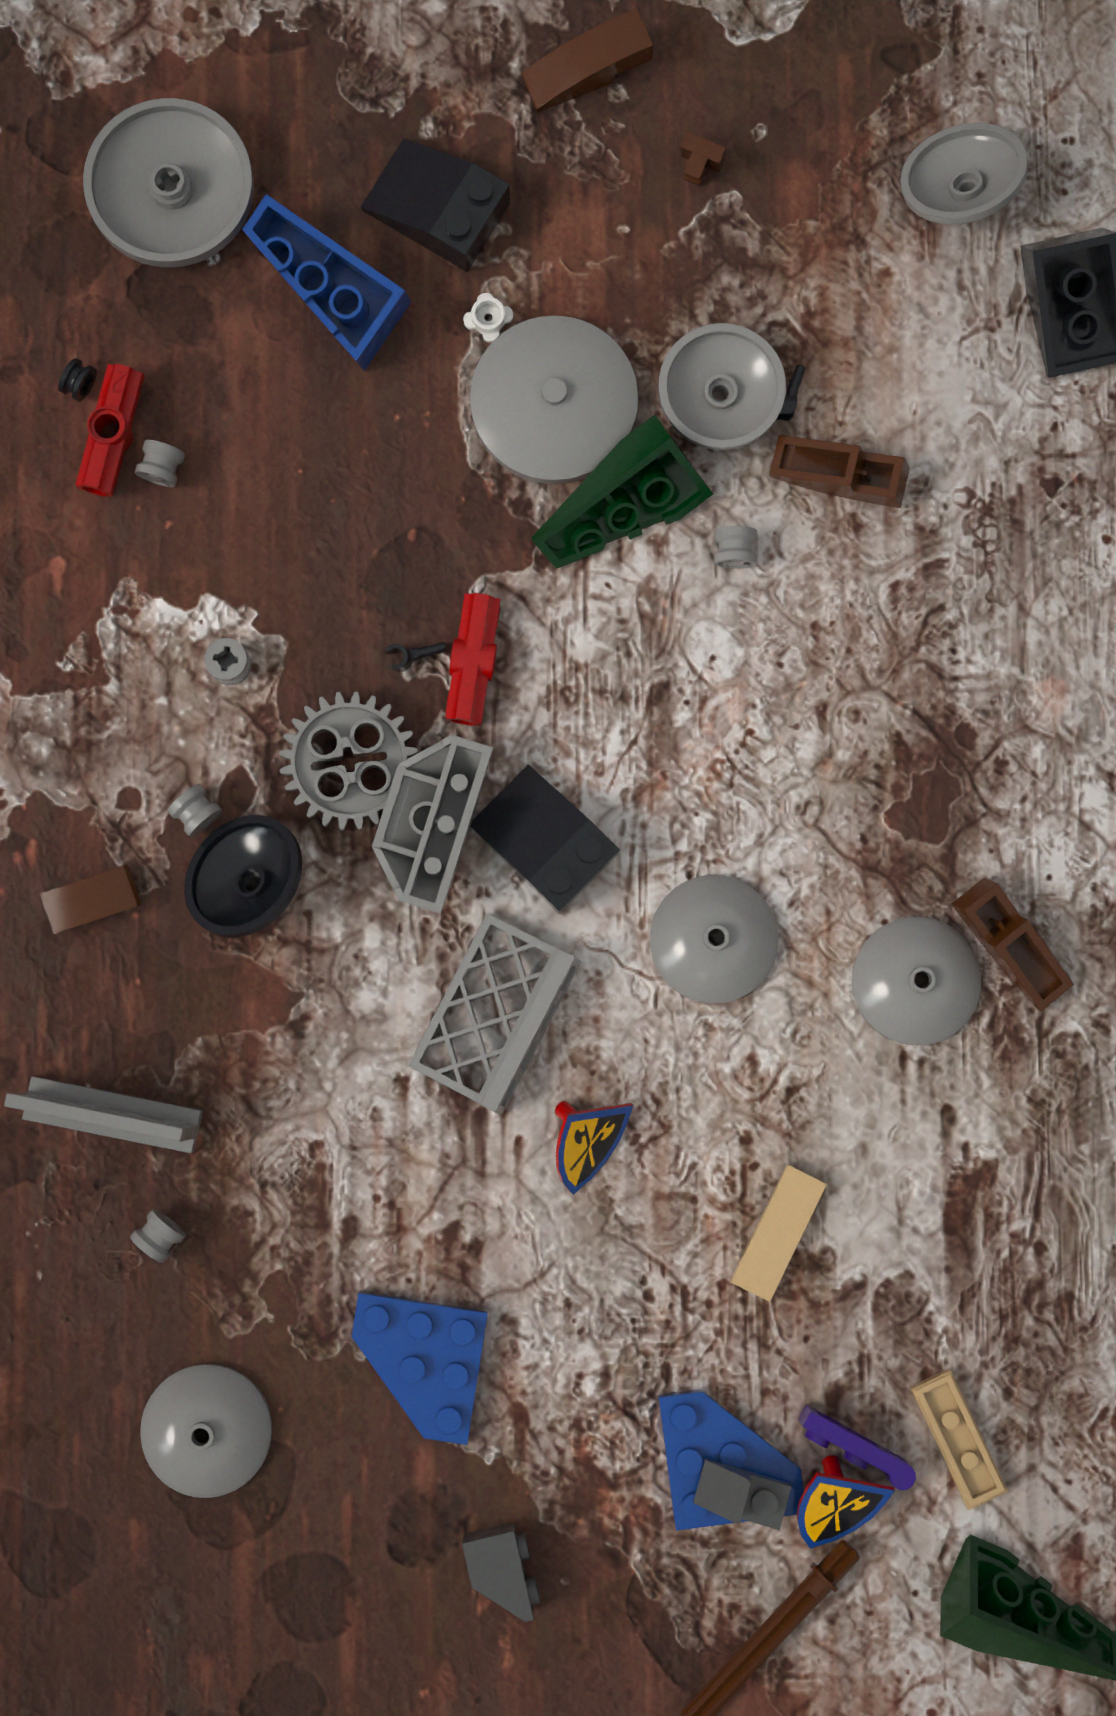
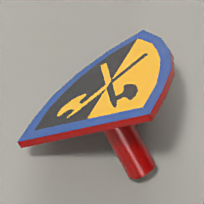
M562 1101L556 1106L555 1114L563 1121L556 1146V1168L561 1182L573 1195L594 1177L613 1153L627 1126L634 1106L632 1103L577 1111L567 1101Z
M834 1455L825 1457L822 1460L824 1473H815L799 1500L797 1521L801 1536L811 1549L833 1542L854 1532L880 1511L894 1493V1487L844 1478L838 1457Z

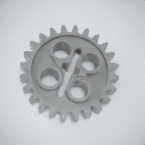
M336 692L335 705L331 706L323 697H320L319 704L321 710L315 712L306 705L304 710L308 720L303 722L299 719H292L294 727L298 730L297 735L284 734L283 736L284 740L293 745L292 750L279 752L280 757L291 761V765L280 769V774L293 776L294 778L285 786L286 792L299 790L300 794L295 799L294 805L297 807L308 802L310 807L306 816L311 819L320 811L323 813L322 825L324 827H327L333 817L338 818L340 831H344L348 820L353 819L358 831L362 830L363 818L369 817L377 826L379 825L377 812L384 810L398 764L418 753V748L405 747V742L413 737V732L405 731L400 733L398 728L404 722L403 716L390 720L388 716L391 711V705L387 704L380 711L376 710V697L373 695L366 705L360 704L358 692H354L350 703H345L341 693ZM370 726L378 732L380 739L374 747L363 748L356 743L355 734L361 727ZM329 733L336 738L337 746L332 753L321 755L313 749L312 742L318 734ZM352 751L353 757L356 758L381 752L387 754L385 760L356 763L355 771L346 772V768L343 765L316 771L311 769V765L316 762L342 760L344 758L343 752ZM377 768L385 774L386 783L381 789L373 791L364 787L361 777L367 769ZM330 774L339 776L344 783L342 792L335 797H327L319 790L321 779Z

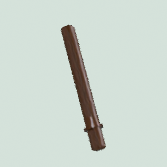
M842 1540L818 1565L812 1563L810 1566L812 1571L688 1703L682 1710L681 1716H714L830 1591L837 1592L839 1590L837 1583L859 1561L860 1556L856 1549L845 1540Z

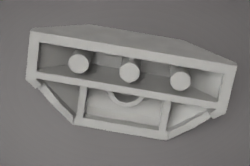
M450 735L398 764L372 848L399 901L439 914L442 913L480 799L493 747Z

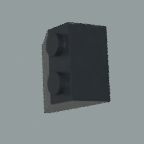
M404 138L361 205V210L465 272H468L510 205V185L472 162Z
M1102 227L1021 245L1025 286L1046 376L1050 378L1116 363V232Z
M527 765L473 819L471 828L558 914L620 853V849L589 818L530 765Z

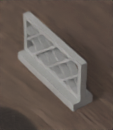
M487 913L408 1066L472 1099L487 1109L503 1115L581 961L575 956ZM494 926L507 933L512 950L489 957L485 940ZM515 937L524 941L527 945L517 947ZM537 948L550 955L541 972L526 976L520 957L521 953ZM481 950L483 959L474 962ZM514 956L520 979L498 986L491 963ZM485 966L492 988L469 995L465 982L469 971ZM537 980L531 992L529 982ZM523 985L527 997L526 1004L522 1010L507 1014L500 992ZM461 988L463 998L455 1000ZM494 994L501 1017L478 1024L472 1001ZM466 1004L472 1026L449 1033L445 1019L449 1010ZM518 1018L511 1030L509 1021ZM503 1023L507 1035L503 1048L487 1053L480 1030ZM441 1027L443 1036L435 1038ZM474 1032L481 1055L458 1063L452 1039ZM443 1042L446 1043L452 1065L434 1070L422 1063L431 1046ZM498 1056L493 1068H491L489 1059ZM483 1061L487 1079L480 1093L465 1086L461 1068ZM454 1071L457 1081L444 1074Z
M36 1076L31 1077L27 1092L7 1093L4 1103L5 1107L24 1110L23 1120L187 1153H194L203 1113V1110Z

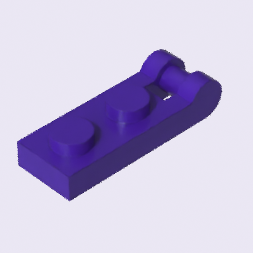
M805 1405L798 1418L801 1425L807 1429L804 1434L805 1437L824 1448H828L831 1442L846 1450L843 1457L864 1470L867 1469L869 1464L883 1471L886 1478L896 1489L907 1490L914 1485L916 1480L915 1471L903 1457L811 1406Z

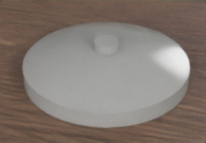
M160 98L141 102L127 108L103 127L92 143L86 158L83 188L86 204L95 224L114 248L127 257L143 264L157 267H182L201 262L225 248L239 233L252 205L254 177L244 143L235 129L222 116L210 108L193 101L177 98Z
M541 316L512 326L499 335L486 349L476 366L470 392L471 414L481 443L502 467L523 479L533 482L566 484L587 478L620 440L633 431L638 409V387L632 365L626 354L604 331L586 321L572 317Z

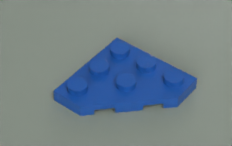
M360 1291L358 1293L351 1336L423 1438L467 1445L488 1311Z
M701 1389L658 1395L676 1531L734 1523L693 1503L705 1458L790 1483L791 1491L784 1516L797 1515L799 1500L804 1490L801 1469L796 1463L770 1445L763 1437L740 1419L733 1416Z

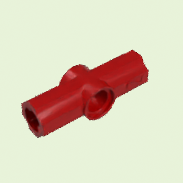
M117 363L113 365L107 364L96 409L90 414L87 421L89 435L75 484L78 489L93 495L113 497L125 451L133 441L131 428L145 375L142 372ZM117 423L120 425L119 431L114 437H101L103 428L108 424Z
M480 593L464 595L458 638H454L450 658L449 675L452 678L445 710L446 721L466 726H482L488 681L492 682L496 660L497 644H494L501 610V599Z

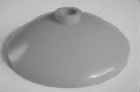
M968 123L944 129L924 140L907 158L900 178L904 200L915 214L936 223L965 224L984 219L1005 207L1022 189L1028 174L1027 152L1022 141L1014 133L997 125Z
M709 324L685 334L669 350L660 370L658 383L659 399L667 420L682 437L704 448L731 450L756 441L773 426L784 403L786 377L779 356L763 337L748 328L735 324ZM715 390H723L727 394V399L717 401L712 393Z
M707 875L696 877L680 884L664 898L651 924L650 949L658 972L675 991L698 1002L725 1003L747 995L766 978L777 955L778 930L770 907L752 887L731 877ZM711 930H719L723 933L724 941L721 945L714 946L709 942L708 934Z
M907 917L882 926L864 942L854 962L852 990L860 1013L878 1033L901 1044L928 1045L951 1037L969 1021L980 998L981 971L973 949L955 929L935 919ZM918 972H923L928 976L929 982L925 988L917 987L914 982V977Z
M211 1363L185 1367L165 1379L149 1398L141 1420L140 1437L142 1449L155 1475L173 1490L198 1498L226 1495L246 1484L257 1473L266 1459L272 1440V1419L269 1406L259 1388L247 1376L233 1368ZM198 1428L205 1429L209 1434L208 1442H198L194 1436L195 1430Z

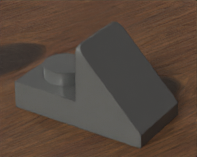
M705 1458L693 1503L737 1524H740L741 1519L780 1530L791 1485L787 1482Z

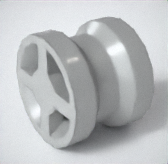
M145 440L142 447L145 455L143 461L137 464L134 473L151 483L165 487H175L178 480L175 474L177 465L183 463L185 453L163 442Z
M725 526L715 529V541L719 543V551L714 556V565L729 569L755 566L757 564V555L752 551V546L757 539V530L747 526Z
M220 638L212 642L206 650L204 656L205 666L219 683L237 685L248 677L251 670V658L237 640ZM228 651V656L224 657L223 659H218L226 655Z
M200 784L194 785L185 791L167 810L172 818L181 820L184 824V832L190 838L198 835L210 826L223 811L218 804L208 801L205 797L206 791Z
M153 1208L147 1214V1223L142 1228L135 1229L130 1235V1239L139 1249L159 1263H164L168 1259L169 1249L173 1244L181 1243L186 1237L185 1232L173 1220Z

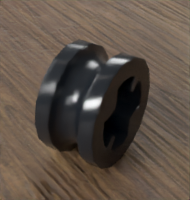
M72 359L60 377L58 390L63 394L71 392L72 398L81 402L86 398L94 385L97 375L96 368L91 365L83 367V362L80 359Z

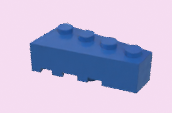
M266 194L242 230L365 371L411 304L409 296L397 284Z

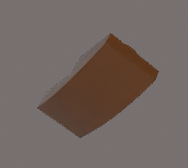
M128 864L40 893L54 934L142 905Z

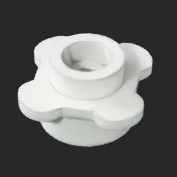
M482 293L477 297L471 312H467L464 315L463 321L467 329H475L483 335V339L486 342L492 343L500 335L499 332L504 325L512 322L513 311L510 307L503 306L490 293ZM489 314L492 316V320L486 321L484 317Z

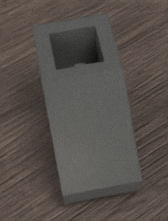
M515 1522L465 1533L462 1546L471 1587L524 1622L534 1620V1605L541 1604L536 1578H527L524 1561L531 1560L526 1534H517Z

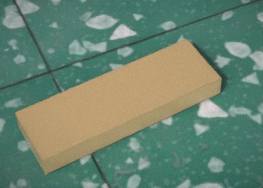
M786 1164L730 1279L731 1283L768 1302L771 1301L824 1192L826 1183Z
M946 1369L910 1386L909 1388L966 1508L971 1510L1008 1492L951 1370Z

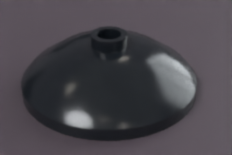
M263 815L242 816L228 821L214 830L196 850L185 877V901L193 919L212 934L227 938L247 936L271 924L290 904L300 883L303 863L301 849L296 837L282 823Z

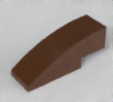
M635 8L561 45L521 72V77L538 113L613 83L614 75L651 61L653 43L638 8Z
M779 435L769 475L771 478L814 491L877 505L901 508L910 467L905 457L863 452L861 446Z
M983 878L951 904L992 958L1039 1011H1043L1074 985L1029 920L1020 916L998 883Z

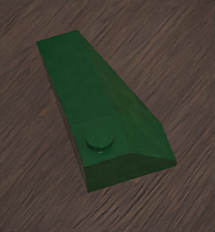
M653 415L620 440L531 539L557 569L603 551L607 543L624 536H628L630 540L643 535L642 529L664 521L668 525L678 521L712 496L713 493L656 415Z
M971 1534L965 1539L941 1594V1637L977 1652L1116 1681V1634L1078 1604L1069 1606L1051 1592L1053 1586L1042 1576L1038 1579L1030 1576L1018 1566L1020 1559L1008 1550Z

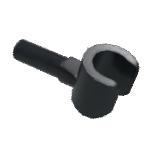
M796 365L777 420L789 421L794 416L797 406L798 389L806 370L803 365Z
M444 642L407 649L399 644H392L386 648L385 653L395 654L402 651L404 654L403 661L398 665H391L389 668L397 672H404L411 667L413 661L445 653L446 647Z

